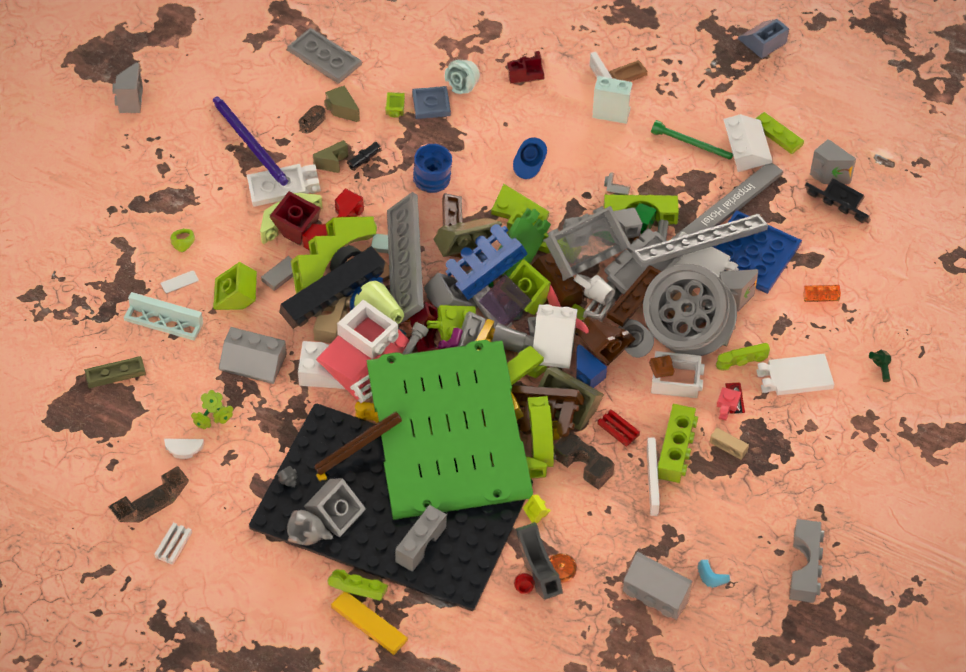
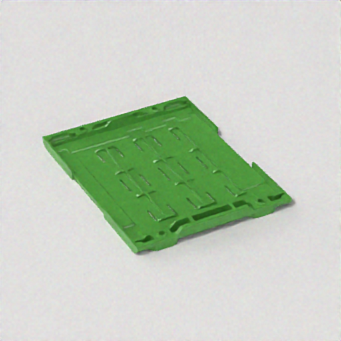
M487 340L472 341L466 346L404 355L401 353H389L377 359L366 360L374 409L378 414L379 422L394 412H397L402 418L399 424L381 435L386 461L384 462V469L393 520L420 516L427 509L425 507L429 505L441 512L530 499L533 495L523 441L520 440L511 395L512 385L502 340L493 342ZM474 371L476 372V377H477V382H478V383H476V381H475ZM457 373H458V377H459L460 386H458V381H457V376H456ZM439 376L441 377L442 389L440 387ZM421 379H423L425 391H423ZM403 381L406 383L407 394L405 393ZM481 410H483V413H484V418H485V423H486V426H485V427H484V422H483V417H482V412H481ZM464 412H465V414H466L468 429H466V423H465V418H464ZM446 415H448L449 426H450V431H451V432H449V430H448ZM428 418H430L433 434H431ZM410 420H412L415 437H413ZM490 453L492 454L494 467H492ZM472 456H474L475 467H476L475 470H474V466H473ZM454 459H456L458 472H456ZM437 461H438V465H439L440 475H438V470H437V465H436V462H437ZM418 464H420L422 478H420Z

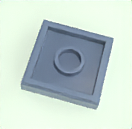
M447 86L412 89L416 119L451 116Z

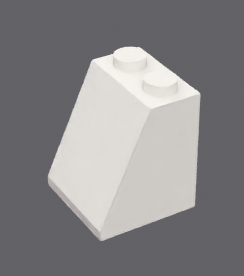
M539 304L533 348L544 357V362L540 365L570 369L574 348L577 309Z

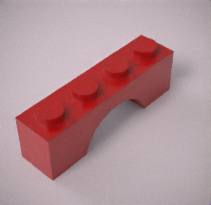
M346 188L335 199L337 217H357L364 211L363 197ZM312 224L302 235L303 247L309 250L308 242L315 236H328L326 224Z

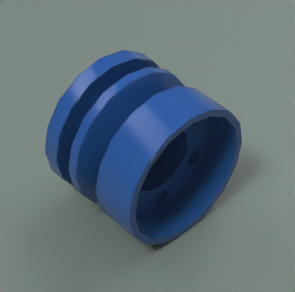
M427 144L421 146L416 151L413 181L419 189L429 193H437L449 185L452 169V155L449 150L438 144Z

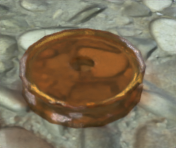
M559 553L549 558L554 569L559 574L561 583L568 582L574 578L577 565L571 556Z

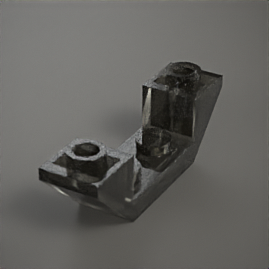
M176 466L161 475L162 485L133 502H130L125 496L108 507L119 522L140 523L174 503L188 484L189 479L180 467Z

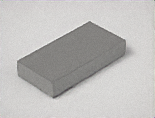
M287 256L261 276V281L273 291L278 289L293 277L292 258Z

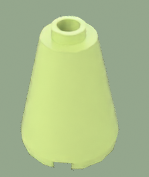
M370 281L361 287L362 291L359 295L356 294L355 307L364 300L397 324L402 322L404 312L384 284L378 281Z

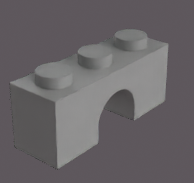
M429 505L395 549V562L413 572L423 559L424 551L429 541L433 540L435 542L445 530L447 514Z

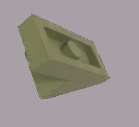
M343 140L312 154L313 164H315L316 169L339 173V161L348 157L347 143Z

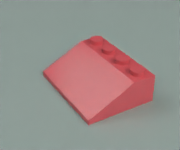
M368 317L354 329L370 342H373L385 331L384 328ZM398 329L399 336L397 340L390 343L384 352L377 355L374 359L389 353L402 354L409 339ZM338 335L316 360L356 400H359V397L355 396V391L351 390L350 386L368 375L366 360L371 358ZM368 379L359 385L358 388L362 389L370 383V380ZM371 387L364 391L362 394L365 395L371 389Z

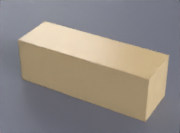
M717 427L710 436L709 443L741 460L748 452L749 444Z

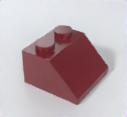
M288 191L271 213L270 219L283 237L301 245L303 242L302 235L312 224L318 222L321 208Z

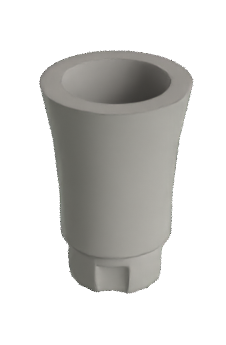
M498 322L492 342L502 340L504 350L519 353L528 346L533 347L534 336L527 335V333L509 328Z

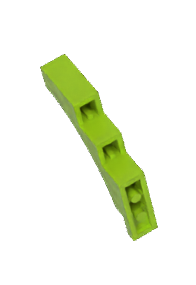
M374 216L337 217L329 220L326 223L328 236H315L308 242L310 255H297L291 260L296 294L323 277L328 263L337 250L350 243L369 240L375 236L377 225L374 222Z

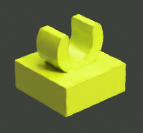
M532 495L523 507L531 523H539L541 518L546 517L551 511L546 508V502L539 495Z

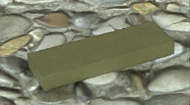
M141 356L84 369L88 388L146 375Z

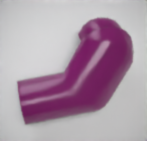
M453 328L451 338L448 341L441 340L438 348L457 347L463 330Z

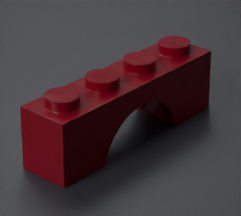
M424 301V308L410 317L411 327L414 326L415 322L427 327L428 320L437 321V307ZM429 328L426 336L418 340L416 344L418 352L440 349L434 346V336L437 329Z

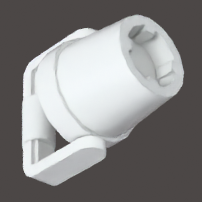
M577 274L574 278V281L585 287L584 295L603 305L609 304L615 295V290L599 275L589 278Z

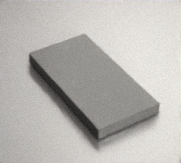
M312 28L308 29L287 46L288 52L338 84L362 65V60Z

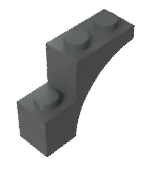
M534 522L516 528L524 566L533 575L536 592L544 600L563 594L559 574L549 560L538 525Z

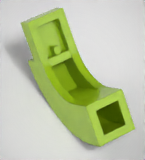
M548 397L528 398V409L531 424L532 458L547 463V467H553V430Z

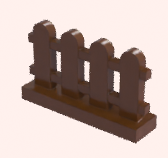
M512 385V393L519 406L525 408L524 416L522 419L517 420V425L520 426L523 434L528 435L531 433L528 398L548 397L552 428L556 429L560 437L564 438L569 435L570 430H574L575 425L572 423L574 412H578V405H583L584 397L579 390ZM556 410H561L559 421L554 422Z

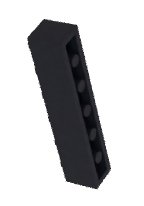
M370 246L281 303L279 313L292 329L297 326L301 327L308 322V319L313 316H319L328 306L333 307L338 303L339 299L350 296L356 288H361L373 277L378 278L381 276L386 262Z

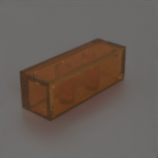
M840 285L804 286V302L840 301Z

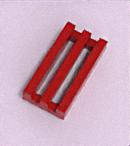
M612 409L608 411V414L605 413L603 418H600L597 422L600 427L625 447L640 436V431ZM606 421L609 422L612 426H614L615 429L612 428L609 424H607ZM620 433L624 434V435H625L626 437H628L629 439L627 440V439H626L624 436H622Z

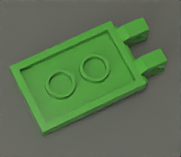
M527 208L521 218H516L508 232L511 239L516 238L523 245L528 255L502 274L506 279L509 278L523 259L529 264L531 263L544 240L543 234L548 232L551 226L547 220H537L540 213L536 209L531 211Z

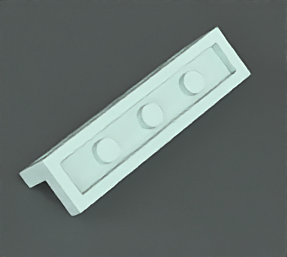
M133 292L128 297L130 306L124 316V321L195 341L203 325L202 312ZM134 310L142 313V316L132 317L131 315ZM156 316L160 320L153 323L148 318ZM173 321L177 323V326L167 327L166 323ZM191 326L195 329L192 333H188L183 328Z

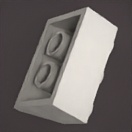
M230 327L224 340L219 370L274 384L287 355L285 340Z
M637 552L624 579L623 591L629 597L642 601L646 606L659 610L664 616L677 620L689 602L692 580Z

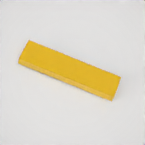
M343 591L331 603L332 609L393 655L408 641V637L348 592Z

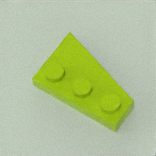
M503 184L491 209L492 215L505 219H510L515 210L524 213L527 208L531 211L536 209L540 213L537 220L541 219L544 221L548 220L549 217L548 210Z

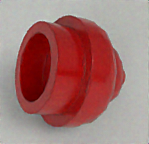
M521 573L514 580V587L521 594L530 593L535 586L534 578L528 573Z

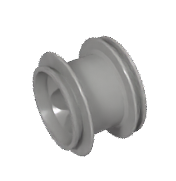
M680 264L665 269L652 280L644 296L643 314L650 333L668 349L680 354L704 356L719 349L731 336L737 320V306L731 290L715 273L699 265ZM700 288V293L697 296H692L693 289ZM678 292H681V298L674 301L673 297ZM711 301L713 303L712 308L705 310V304ZM687 305L689 307L692 306L691 312H684V308ZM674 310L675 316L672 319H668L667 314L669 311ZM706 320V326L700 329L698 327L699 322ZM687 324V331L680 333V327Z

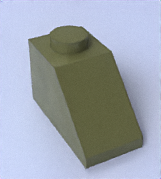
M345 85L325 92L326 100H324V105L333 116L354 122L360 121L359 108Z

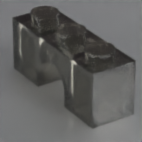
M569 432L568 436L561 437L553 445L554 459L568 468L577 461L587 464L584 467L583 479L598 490L614 475L615 464L609 457H604L597 452L593 446L584 443L577 435Z

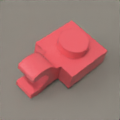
M722 387L717 401V407H720L719 419L727 421L729 411H736L741 392Z

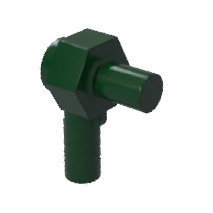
M882 349L877 352L871 351L868 356L881 368L883 382L891 381L888 367L892 360L890 354Z

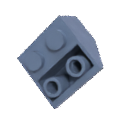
M778 19L767 20L740 35L738 39L762 59L787 43L789 28Z

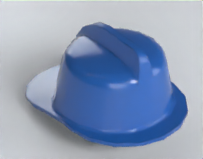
M531 137L524 140L520 145L513 161V170L518 177L531 179L540 171L547 155V146L540 138Z

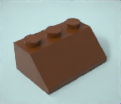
M551 252L538 257L532 266L551 282L560 306L572 308L574 304H582V288L574 281L573 276L563 281L562 274Z

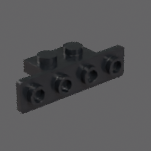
M833 178L825 191L806 182L805 188L810 196L822 198L825 204L839 207V211L844 214L850 213L854 215V218L861 223H864V221L870 223V216L858 210L865 197L864 194Z

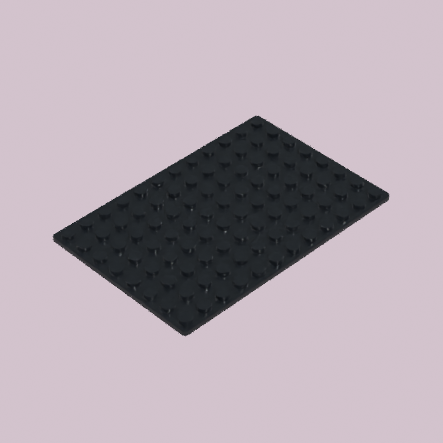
M314 404L249 522V529L464 609L474 611L525 500L443 512L447 514L445 530L435 542L433 540L429 541L425 548L423 559L412 572L395 562V549L420 516L393 520L384 469V462L386 461L381 436L325 472L326 480L319 481L316 477L318 472L314 467L315 464L376 424L321 404ZM472 458V460H473V466H474V470H475V469H476V467H475V461H474V459ZM454 459L456 472H458L456 459ZM437 461V462H436V465H437L438 475H440L439 465H438V461ZM418 464L420 478H422L420 464ZM288 466L296 469L297 479L295 487L281 484L278 481L279 477L277 474ZM329 479H343L366 508L340 537L329 531L333 535L332 540L322 538L312 545H301L288 541L287 526L291 514L295 510L307 511L304 506Z

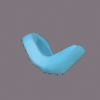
M708 560L699 561L698 572L706 586L714 588L730 582V575L714 573Z

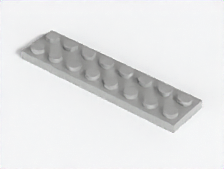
M411 192L387 210L390 293L404 312L402 322L424 308L418 195L414 192Z

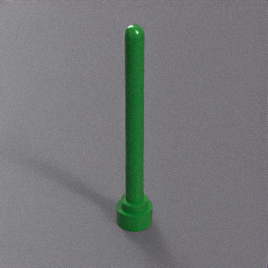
M655 120L652 126L651 133L655 135L665 134L726 159L733 158L731 152L669 129L659 120Z

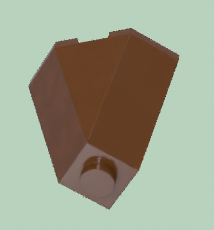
M588 316L581 320L589 329L587 334L575 328V332L607 365L636 340L627 330Z

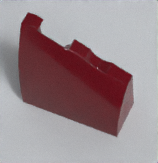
M535 51V56L533 57L523 56L518 60L507 63L510 84L545 79L540 51Z

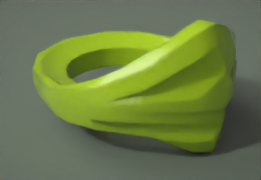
M179 229L172 233L170 237L171 244L179 252H184L193 244L195 235L190 229ZM181 233L190 234L186 239L176 238Z

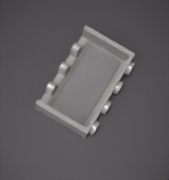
M601 206L593 210V215L589 216L587 213L578 218L579 222L574 224L571 221L563 225V230L559 231L557 228L547 233L549 237L543 241L546 242L562 274L563 281L631 247L611 206L605 209Z

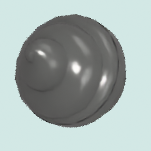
M288 466L277 474L279 477L278 481L281 484L295 487L297 479L296 469Z

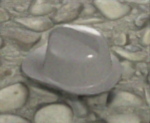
M629 319L623 327L619 325V328L627 330L636 339L625 349L629 355L640 358L650 353L654 345V337L642 323Z

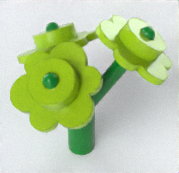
M209 390L208 394L204 393L201 396L202 408L207 410L204 414L193 412L191 417L197 427L206 429L211 427V420L208 417L209 413H214L215 423L220 422L224 424L233 416V407L222 406V394Z

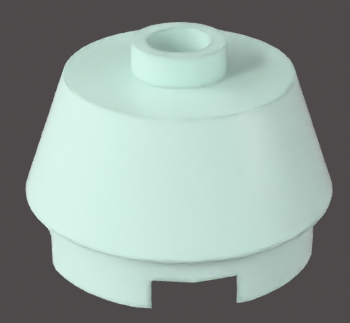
M454 60L445 69L444 78L446 82H449L454 93L466 94L471 92L479 81L480 72L472 61Z

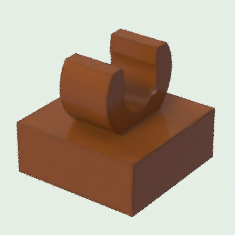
M670 355L650 359L649 365L655 378L674 375L675 370Z

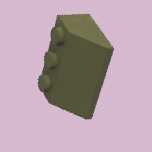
M489 218L473 219L465 223L459 222L452 226L439 228L433 240L443 257L461 253V250L465 247L474 250L477 247L475 242L477 237L484 236L488 239L492 236L491 227L495 224L502 226L501 221Z
M557 367L547 368L538 386L576 389L580 391L584 397L583 405H578L579 410L574 412L572 423L575 425L574 428L582 430L594 415L604 396L603 393ZM556 410L555 417H557L558 419L560 417L561 410Z

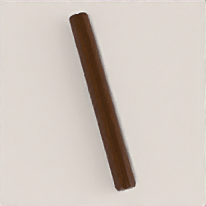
M397 412L392 413L315 464L316 471L320 475L324 474L399 424L402 418Z

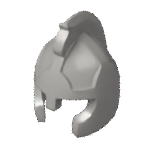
M295 510L291 514L287 526L289 542L312 545L322 538L332 540L333 535L325 529L323 522L316 515L304 510Z

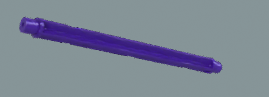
M218 96L214 97L213 103L215 107L226 118L227 122L265 168L282 186L287 185L288 179L239 118L231 111L225 101Z

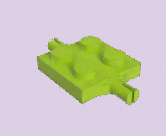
M440 305L437 308L438 320H428L427 328L438 329L441 340L448 341L451 338L453 328L462 329L466 313L470 311L476 314L475 306Z

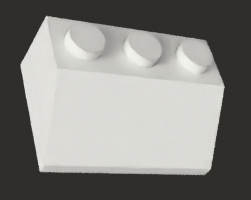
M742 114L723 119L738 172L773 163L761 120Z

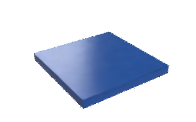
M736 210L728 223L749 216ZM768 225L766 231L712 247L729 255L730 261L738 264L737 268L739 270L758 269L756 289L768 294L800 247L802 240Z

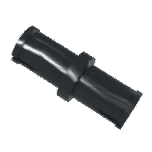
M375 141L366 149H361L355 157L347 161L348 167L355 171L363 163H368L370 158L382 151L379 148L381 146Z

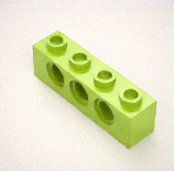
M678 404L672 405L658 464V479L680 483L681 476L686 475L687 464L684 463L685 459L689 460L691 448H688L689 443L693 444L695 432H692V428H696L698 423V416H695L696 408Z

